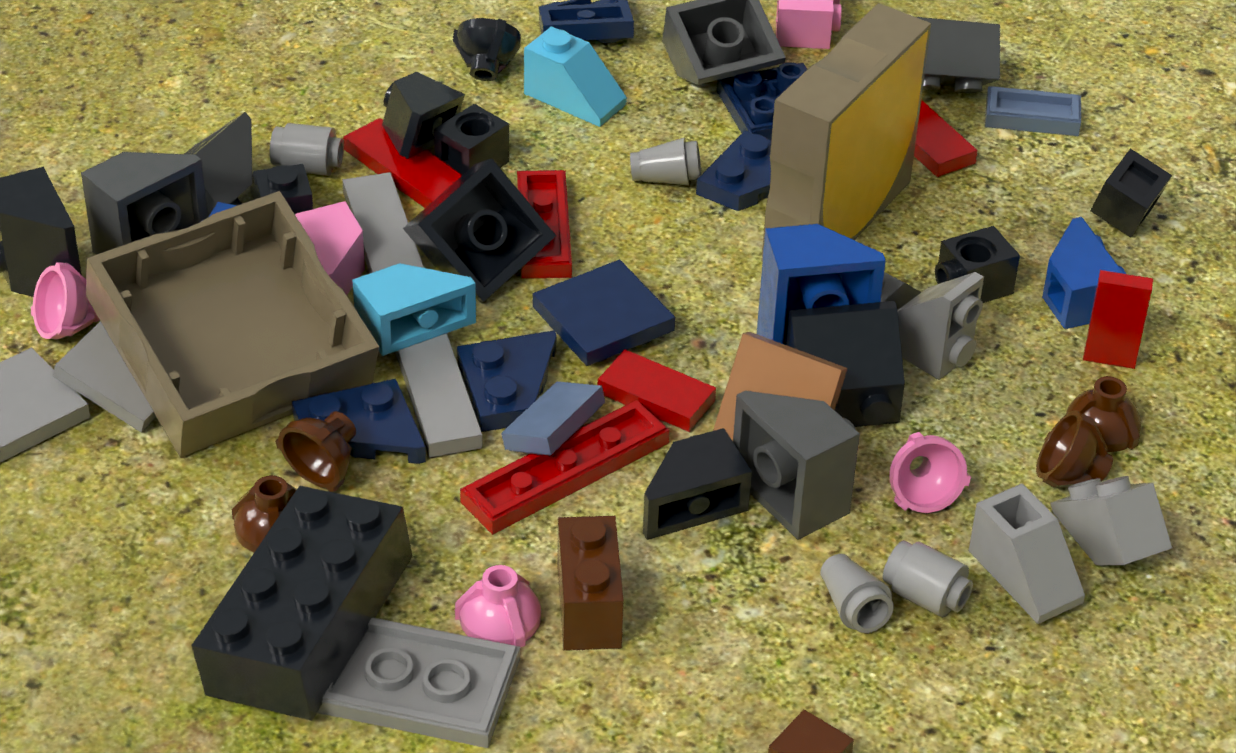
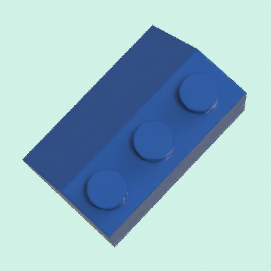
M820 224L765 228L757 335L786 345L789 310L881 302L886 262L884 254Z

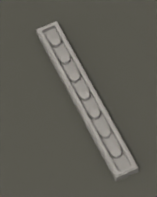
M391 172L342 179L346 203L363 230L364 258L369 274L399 263L424 268L415 242L403 229L408 224ZM447 333L395 351L429 458L481 449L482 433Z

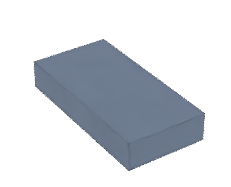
M991 86L988 87L986 96L985 127L1079 136L1081 127V95Z
M557 381L501 433L505 450L551 456L605 403L602 386Z

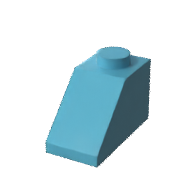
M551 26L524 48V94L598 127H601L626 105V95L589 42Z
M399 263L352 279L354 308L379 345V352L382 356L476 323V283L471 277Z

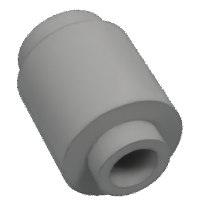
M287 123L285 127H274L270 141V162L272 165L291 166L304 164L307 174L330 176L333 168L340 167L342 164L344 141L343 138H337L335 128Z
M905 540L898 543L885 564L882 576L884 582L892 585L893 593L939 617H945L951 610L959 612L966 604L973 588V582L968 579L969 567L919 541L914 544Z

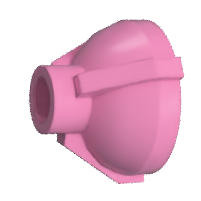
M56 262L55 266H49L42 272L36 284L33 306H31V316L34 318V323L40 336L45 339L58 340L66 336H72L91 325L92 322L100 320L86 297V279L73 266L68 263Z
M920 432L909 435L907 443L899 449L892 461L889 476L891 488L895 494L894 502L904 511L910 508L921 513L936 512L948 507L959 497L964 486H969L971 476L967 473L965 458L953 443L939 436H923ZM923 456L922 464L917 469L910 470L911 462L916 457Z
M496 565L488 568L483 573L482 579L473 584L456 601L455 620H460L463 631L469 637L519 646L521 648L525 646V641L530 639L539 628L541 606L539 599L529 587V581L508 566Z

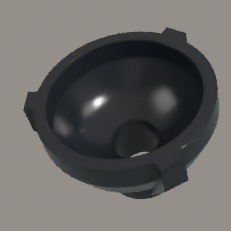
M474 18L462 22L458 26V30H454L453 43L466 66L470 67V75L473 78L482 81L495 80L497 75L509 64L520 49L521 33L515 27L506 23L507 21L502 19Z

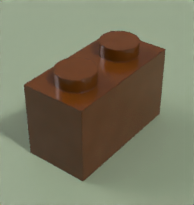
M616 515L558 517L557 569L563 651L622 649L624 600Z

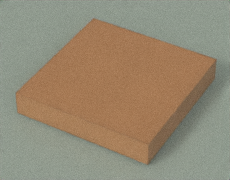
M743 333L713 431L724 428L733 441L736 395L743 391L825 401L835 410L848 368L755 333Z

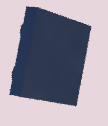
M787 62L776 68L751 71L717 80L716 92L741 133L746 130L772 140L775 99L793 84L807 68L804 63Z
M620 259L533 293V308L586 366L602 362L611 356L623 352L624 349L628 350L638 345L649 343L653 339L675 331V316Z

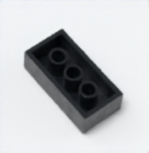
M299 486L191 645L205 696L312 721L322 705V697L332 683V687L334 686L369 629V621L377 616L413 557L403 507Z

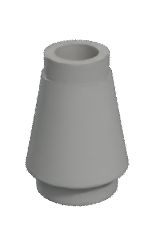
M685 137L643 149L640 152L630 153L633 182L643 181L690 185V180H697L702 175L698 141L686 142Z
M845 554L833 555L824 562L820 575L825 582L842 623L846 627L861 633L874 632L883 627L890 619L894 608L890 588Z

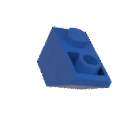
M1083 217L1072 219L1049 258L1042 298L1064 329L1090 323L1100 270L1126 274L1125 270L1116 264L1105 249L1100 236L1094 234Z

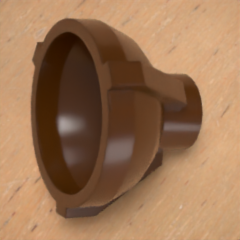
M1111 376L1097 379L1093 389L1079 394L1068 406L1066 414L1077 410L1095 420L1107 445V452H1117L1127 448L1133 450L1138 446L1142 424L1141 417L1135 403L1126 396L1127 387L1120 379Z
M1077 410L1071 411L1062 417L1044 439L1045 442L1036 464V474L1039 478L1043 479L1044 483L1053 488L1067 487L1100 478L1102 482L1112 467L1113 456L1107 453V445L1095 420Z
M334 411L325 420L307 417L290 422L279 433V437L275 442L277 448L281 450L284 458L297 474L320 488L327 489L329 492H335L345 480L351 447L348 443L356 436V428L346 415Z
M274 475L260 478L232 508L236 538L244 548L251 552L256 551L297 490L283 478Z

